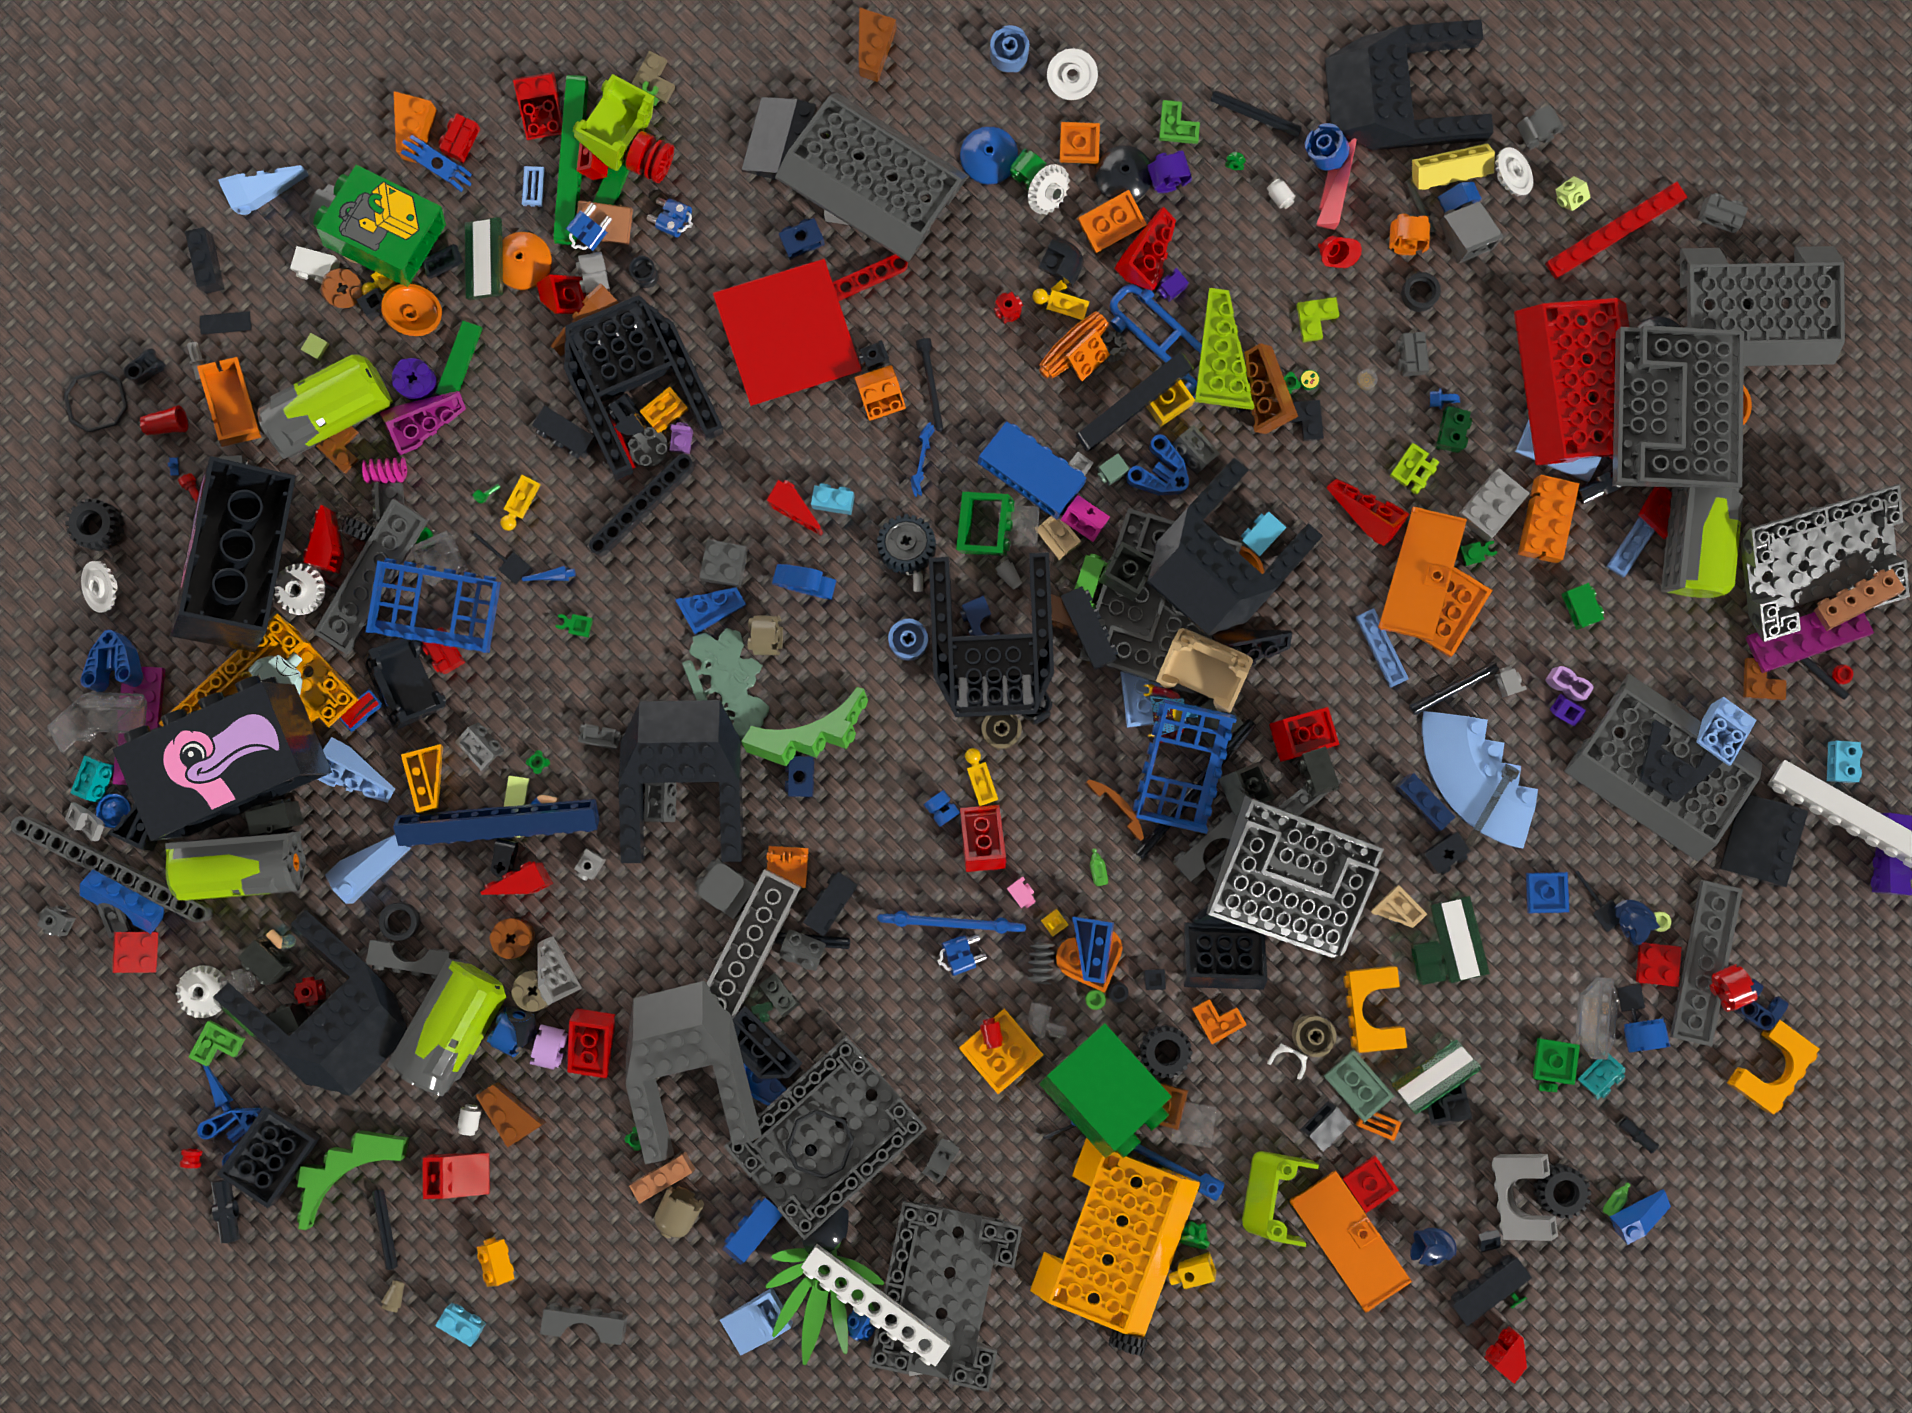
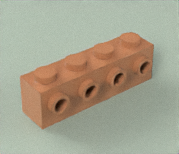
M1893 569L1888 571L1880 570L1873 575V579L1869 581L1863 579L1854 584L1855 588L1849 591L1845 588L1836 593V598L1832 600L1826 598L1818 602V607L1814 612L1825 630L1828 631L1901 594L1905 588Z

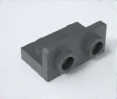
M1194 425L1180 435L1172 444L1196 474L1201 472L1205 466L1220 454Z
M374 482V488H372V497L375 500L373 517L377 522L382 518L392 499H397L404 504L403 483L381 484Z
M480 723L469 726L455 741L481 771L485 770L497 756L505 751L500 743Z
M645 783L644 821L675 822L677 813L676 783Z

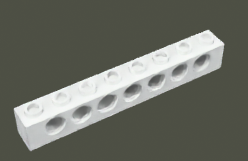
M816 1244L802 1264L801 1268L810 1279L816 1278L820 1281L819 1285L826 1291L832 1290L837 1294L836 1297L844 1304L848 1302L854 1306L853 1310L860 1316L865 1314L869 1317L872 1325L877 1328H884L887 1331L886 1334L895 1341L898 1339L903 1342V1347L911 1353L915 1351L921 1356L920 1359L929 1366L932 1364L936 1367L949 1348V1340L820 1245ZM827 1265L830 1268V1272L822 1274L819 1271V1267ZM838 1277H843L846 1279L847 1284L840 1287L836 1284L835 1280ZM859 1289L863 1292L864 1296L856 1299L853 1297L852 1292ZM877 1302L880 1305V1309L872 1311L869 1308V1304ZM888 1314H893L896 1316L897 1321L895 1323H888L885 1317ZM909 1326L914 1332L912 1335L907 1336L903 1334L902 1329ZM928 1339L931 1344L927 1348H922L919 1345V1341Z

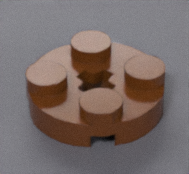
M337 268L330 270L324 275L321 294L328 304L337 308H349L357 303L358 298L362 297V285L356 274L348 269ZM339 283L346 286L344 294L337 292Z

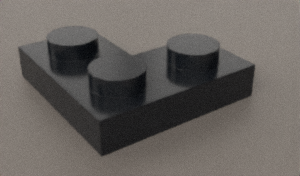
M1320 400L1293 402L1298 417L1287 423L1301 422L1303 441L1323 440Z

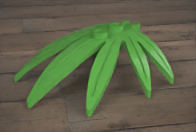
M840 1244L835 1247V1250L831 1251L830 1254L868 1282L884 1285V1281L866 1266L849 1258L837 1256V1249ZM793 1248L772 1254L771 1257L782 1262L803 1261L804 1263L809 1254L805 1248ZM803 1263L791 1266L777 1274L766 1284V1288L783 1285L801 1276L804 1271L801 1268ZM821 1265L819 1271L822 1274H828L830 1268L827 1265ZM807 1276L788 1297L772 1332V1337H776L795 1314L809 1288L812 1287L802 1327L803 1365L807 1364L817 1342L829 1292L819 1285L820 1281L816 1278L810 1279ZM838 1277L835 1280L838 1286H840L839 1281H842L844 1286L847 1284L846 1279L843 1277ZM859 1289L852 1292L853 1297L856 1299L864 1296L863 1292ZM830 1290L831 1312L835 1332L843 1353L847 1354L848 1324L845 1304L837 1299L835 1292ZM870 1303L869 1308L875 1311L872 1303Z

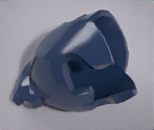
M1625 900L1614 907L1616 909V917L1619 918L1622 933L1626 938L1630 937V941L1634 946L1642 944L1648 938L1651 930L1660 928L1653 912L1641 902Z
M1427 1228L1413 1233L1415 1241L1412 1243L1410 1250L1411 1260L1420 1259L1419 1264L1431 1266L1440 1264L1445 1259L1450 1260L1454 1255L1456 1256V1243L1448 1232L1438 1228Z

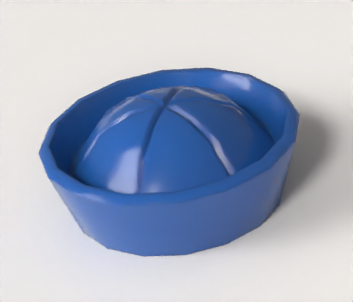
M108 794L98 802L96 816L105 823V827L115 828L121 821L120 818L123 815H127L131 810V806L123 796Z

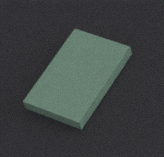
M1354 1049L1323 1075L1364 1123L1394 1097L1393 1093Z

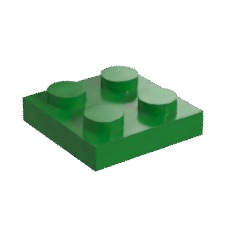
M1538 1038L1533 1078L1575 1085L1580 1045Z

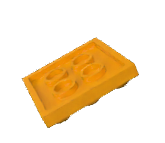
M1005 1008L993 1017L995 1021L1000 1022L1003 1035L1001 1047L987 1049L983 1043L981 1029L959 1047L997 1094L1002 1092L1044 1055Z

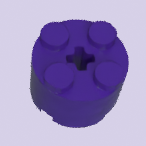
M1177 151L1170 155L1161 153L1155 157L1156 160L1148 165L1152 184L1157 193L1175 191V186L1181 184L1184 187L1192 180L1184 151Z
M416 358L402 359L393 370V387L409 401L414 402L427 399L435 393L437 378L433 370L423 361Z

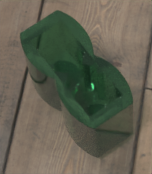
M1436 940L1412 944L1411 953L1418 983L1426 985L1446 981L1445 975H1448L1446 964L1442 963L1441 956L1444 955L1442 945Z

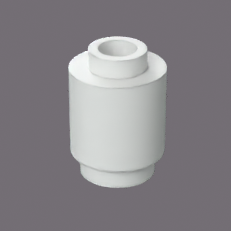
M1277 179L1267 187L1268 194L1279 208L1284 207L1286 209L1294 203L1295 195L1284 181Z
M466 1104L465 1107L460 1109L457 1125L459 1134L475 1135V1131L478 1130L481 1110L477 1109V1105Z

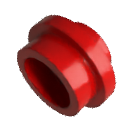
M1838 665L1833 669L1832 677L1838 684H1847L1853 678V670L1847 665Z

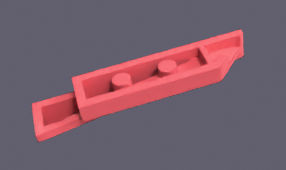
M1356 138L1349 142V155L1340 169L1328 170L1319 207L1321 214L1316 226L1335 230L1340 222L1357 141Z

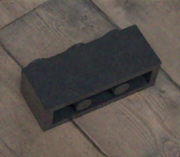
M205 227L185 231L197 288L205 294L225 290L213 234Z
M545 405L532 424L536 429L535 433L544 439L546 437L553 440L552 444L560 449L563 447L569 450L568 454L576 459L581 457L585 460L597 442L595 436Z

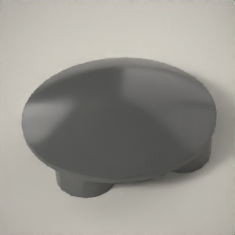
M652 427L632 435L628 442L629 453L632 459L641 466L652 467L658 465L664 460L668 452V443L665 436L661 432L657 433Z

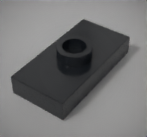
M452 244L425 258L423 267L427 278L432 279L463 263L458 246Z

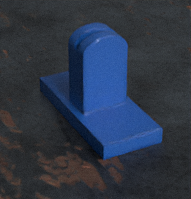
M178 457L170 458V463H168L171 476L179 475Z

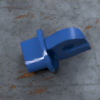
M1441 388L1439 391H1430V407L1442 409L1444 403H1460V396L1458 394L1443 395Z

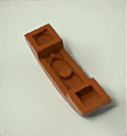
M1093 780L1085 782L1098 797L1106 793L1131 820L1126 828L1138 841L1144 839L1138 818H1136L1134 811L1119 794L1102 783Z

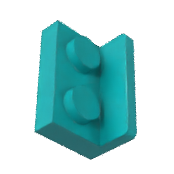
M84 756L70 793L85 800L99 802L105 795L114 771V765Z
M1605 1051L1578 1078V1081L1594 1095L1596 1100L1600 1097L1605 1098L1611 1091L1610 1087L1614 1083L1619 1084L1624 1079L1625 1067Z

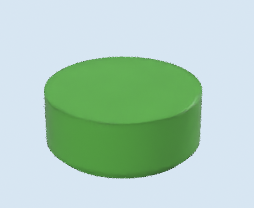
M1092 989L1086 994L1085 1001L1088 1007L1098 1010L1104 1006L1106 998L1102 991Z

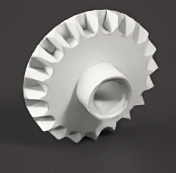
M1072 48L1058 52L1052 58L1047 70V80L1050 88L1056 95L1067 100H1077L1088 95L1093 90L1098 78L1094 59L1082 49ZM1070 69H1075L1078 73L1072 77L1067 72Z
M1511 147L1499 151L1495 161L1499 182L1505 186L1506 190H1509L1510 194H1514L1516 197L1528 194L1533 187V175L1525 157Z
M1051 164L1041 169L1033 178L1028 191V202L1033 211L1047 215L1048 212L1053 213L1054 208H1059V203L1063 202L1064 196H1067L1066 190L1070 188L1068 186L1070 182L1069 174L1065 171V168L1057 164Z
M91 561L85 565L81 576V586L88 605L96 612H107V610H111L115 603L117 582L114 575L110 574L111 570L101 561Z
M292 564L279 572L280 574L276 578L274 595L277 597V602L282 606V609L292 614L305 615L312 613L321 605L325 596V584L322 576L316 569L306 564ZM296 585L300 587V592L298 594L295 591Z
M205 965L193 967L185 972L176 985L177 1002L188 1015L195 1018L211 1017L222 1010L214 1003L213 996L228 983L222 972L214 967ZM199 987L203 989L202 997L198 995Z

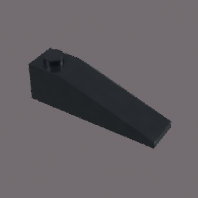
M1226 629L1212 635V640L1250 656L1253 659L1251 666L1257 664L1256 661L1263 657L1270 658L1290 649L1292 639L1291 630Z

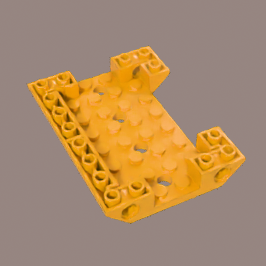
M276 614L268 621L266 634L255 652L237 650L171 712L186 709L188 714L201 709L198 700L218 692H223L224 697L238 693L235 684L249 678L248 674L245 677H241V674L248 671L257 659L280 655L283 659L287 660L293 652L302 658L301 663L296 669L301 673L303 682L300 697L311 723L320 718L330 727L359 699L352 687L309 641L279 614ZM311 666L314 670L313 675L306 677L304 670ZM161 720V721L159 722V724H160L161 726H164V725H163V722H162V720Z
M1086 1137L1072 1176L1090 1186L1087 1198L1064 1260L1044 1252L1030 1291L1047 1303L1124 1334L1145 1337L1201 1182L1163 1167L1162 1169L1129 1156L1122 1158L1117 1151L1104 1158ZM1133 1177H1140L1142 1179L1140 1187L1135 1188L1131 1185L1130 1181ZM1118 1216H1126L1128 1223L1125 1226L1118 1225L1116 1222ZM1105 1254H1110L1113 1256L1114 1262L1106 1265L1103 1263L1102 1257ZM1089 1294H1098L1100 1300L1097 1303L1089 1302Z

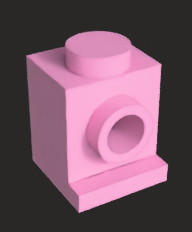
M1022 876L1006 889L1021 908L1025 906L1027 909L1036 901L1032 896L1034 891L1029 884L1024 885L1022 883L1025 880Z

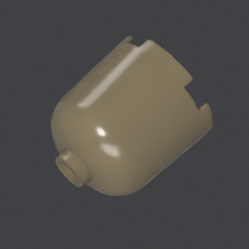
M669 1186L654 1217L655 1225L661 1231V1235L666 1238H680L687 1235L704 1206L703 1200L698 1202L694 1198L695 1193L686 1188L677 1186L676 1189H673L672 1186Z

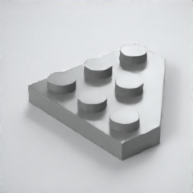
M552 936L537 944L538 989L542 999L546 1001L547 1005H550L582 989L554 937Z

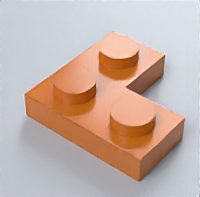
M1207 999L1191 1008L1211 1044L1247 1025L1237 1007L1219 1016L1210 999Z

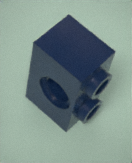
M815 218L804 219L799 225L794 227L788 226L779 233L789 260L825 245ZM800 234L806 235V238L802 241L796 239Z
M794 756L788 765L785 766V772L789 773V781H785V792L788 793L789 797H814V757ZM798 771H802L805 775L802 782H796L794 779V775Z

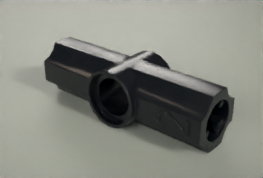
M1608 472L1593 479L1594 481L1580 486L1577 499L1581 504H1584L1597 497L1606 496L1622 486H1612L1613 472Z
M224 1179L211 1183L214 1198L212 1215L214 1221L218 1224L220 1243L239 1240L240 1235L237 1222L239 1206L233 1197L232 1184Z

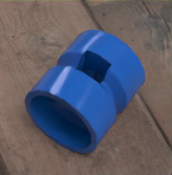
M945 790L923 804L930 814H934L933 819L939 827L960 813L955 804L949 803L950 797ZM944 807L946 812L942 813L939 809Z

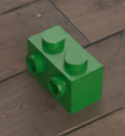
M1589 583L1561 594L1576 630L1604 620V610L1597 603L1595 589Z

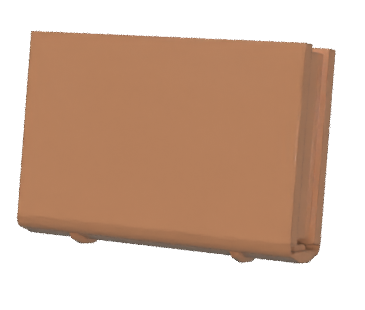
M578 201L577 214L580 210L584 213L591 203L597 206L589 218L598 225L602 223L606 216L612 218L611 223L605 229L608 233L602 239L603 242L629 245L633 215L632 207Z

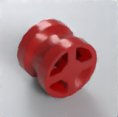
M182 1149L181 1155L183 1158L179 1166L182 1168H200L201 1162L199 1160L203 1150Z

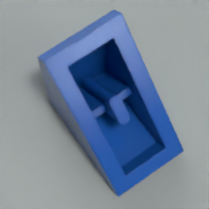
M1462 182L1438 196L1444 213L1451 209L1457 211L1468 202L1474 204L1482 200L1474 182Z

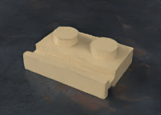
M1061 515L1057 520L1050 516L1040 526L1035 528V531L1058 560L1081 544L1080 539L1069 525L1061 521Z

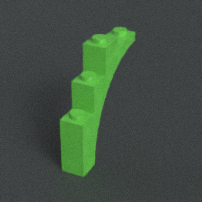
M856 687L850 697L840 707L822 719L801 727L783 730L762 729L751 726L741 742L747 753L787 766L790 760L794 758L796 751L817 758L820 751L824 749L826 742L847 749L849 744L855 739L856 732L853 725L856 724L862 709H865L867 706V696L864 689Z
M361 1130L352 1138L351 1147H353V1150L333 1147L325 1153L324 1164L326 1166L308 1163L301 1166L296 1175L297 1187L305 1188V1190L301 1194V1202L303 1204L302 1210L299 1211L297 1217L298 1229L307 1230L313 1227L317 1210L324 1196L332 1185L346 1172L368 1162L380 1160L401 1161L406 1158L409 1137Z

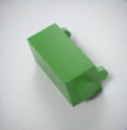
M1095 554L1085 556L1075 589L1083 586L1084 591L1088 589L1092 598L1102 568H1106L1108 564L1101 560L1102 557Z

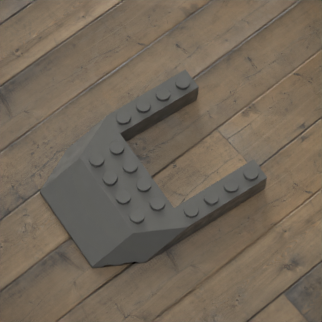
M705 981L633 999L626 1041V1088L645 1164L663 1161L674 1156L656 1078L713 1065L732 1144L738 1145L751 1142L762 1136L732 1016L727 1010L723 1009L719 1003L720 1000L710 991V987Z

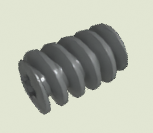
M1036 942V944L1030 945V948L1034 949L1035 952L1029 953V956L1033 957L1034 960L1028 961V964L1034 966V968L1028 969V972L1033 974V976L1028 977L1027 980L1032 983L1052 984L1047 980L1053 978V976L1047 972L1053 970V967L1049 966L1048 963L1054 962V959L1050 958L1049 955L1055 954V951L1049 949V947H1053L1055 944Z

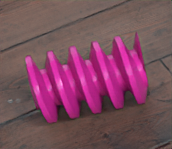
M402 457L400 463H398L397 458H393V463H390L389 458H386L385 464L382 463L380 458L377 459V464L374 463L373 459L369 460V464L363 460V478L367 484L372 482L380 483L381 481L382 483H387L388 481L395 483L396 480L402 483L407 476L405 458Z

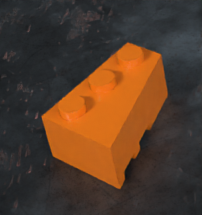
M394 91L396 152L403 160L417 163L401 154V151L405 150L418 157L416 152L402 142L406 140L423 149L422 146L411 140L410 136L413 135L427 144L437 109L429 100Z

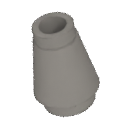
M1008 559L995 568L997 570L996 574L1012 589L1022 584L1013 562L1010 563Z

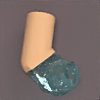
M274 929L266 934V937L279 949L291 948L296 943L295 937L291 934L280 936Z

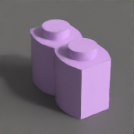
M1563 666L1553 668L1546 678V682L1550 687L1563 691L1564 695L1573 701L1586 700L1594 688L1588 680L1577 677L1572 670Z

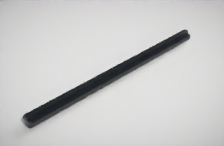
M1246 720L1228 742L1226 747L1227 756L1225 760L1223 759L1222 766L1256 727L1252 720ZM1207 768L1193 784L1203 786ZM1189 788L1186 791L1184 801L1192 802L1202 790ZM1175 804L1166 816L1175 817L1178 804ZM1182 806L1181 814L1188 806ZM1159 823L1135 851V854L1140 859H1144L1171 826Z

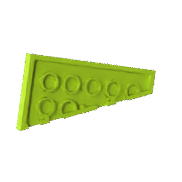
M1209 288L1195 402L1253 410L1254 403L1251 398V389L1248 384L1246 366L1237 334L1238 330L1234 320L1229 290Z

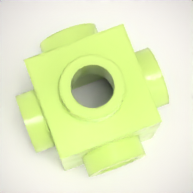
M1575 176L1555 189L1557 203L1562 208L1570 211L1575 210L1591 198L1587 182Z

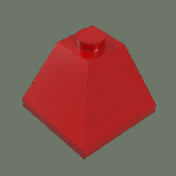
M549 274L537 282L540 302L556 314L579 313L585 305L583 300L586 298L585 292L582 293L580 285L582 277Z

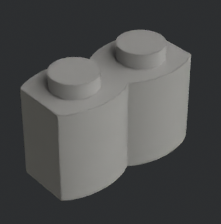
M602 252L578 256L579 262H576L578 274H582L583 280L580 281L582 293L586 292L588 295L600 283L611 293Z

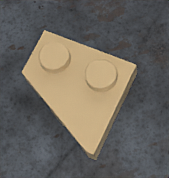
M1399 884L1370 910L1375 915H1380L1412 928L1427 915Z

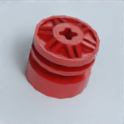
M644 131L639 132L627 154V170L638 175L644 172L645 178L652 179L655 183H660L671 166L674 156V145L665 143L664 140L656 142L655 136Z

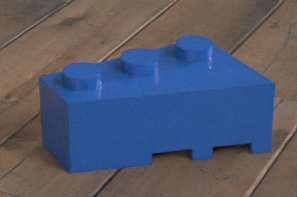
M1074 916L1072 918L1083 980L1104 984L1106 983L1114 922Z
M766 1198L762 1201L758 1199L751 1207L753 1212L749 1217L745 1215L738 1223L739 1229L735 1233L731 1232L724 1240L726 1244L722 1250L740 1265L748 1259L782 1216L778 1208Z

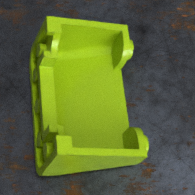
M612 74L610 79L605 80L602 84L601 91H603V96L587 121L582 119L580 122L577 121L575 123L573 132L574 137L605 165L618 171L627 158L633 140L639 132L645 131L650 123L655 96Z

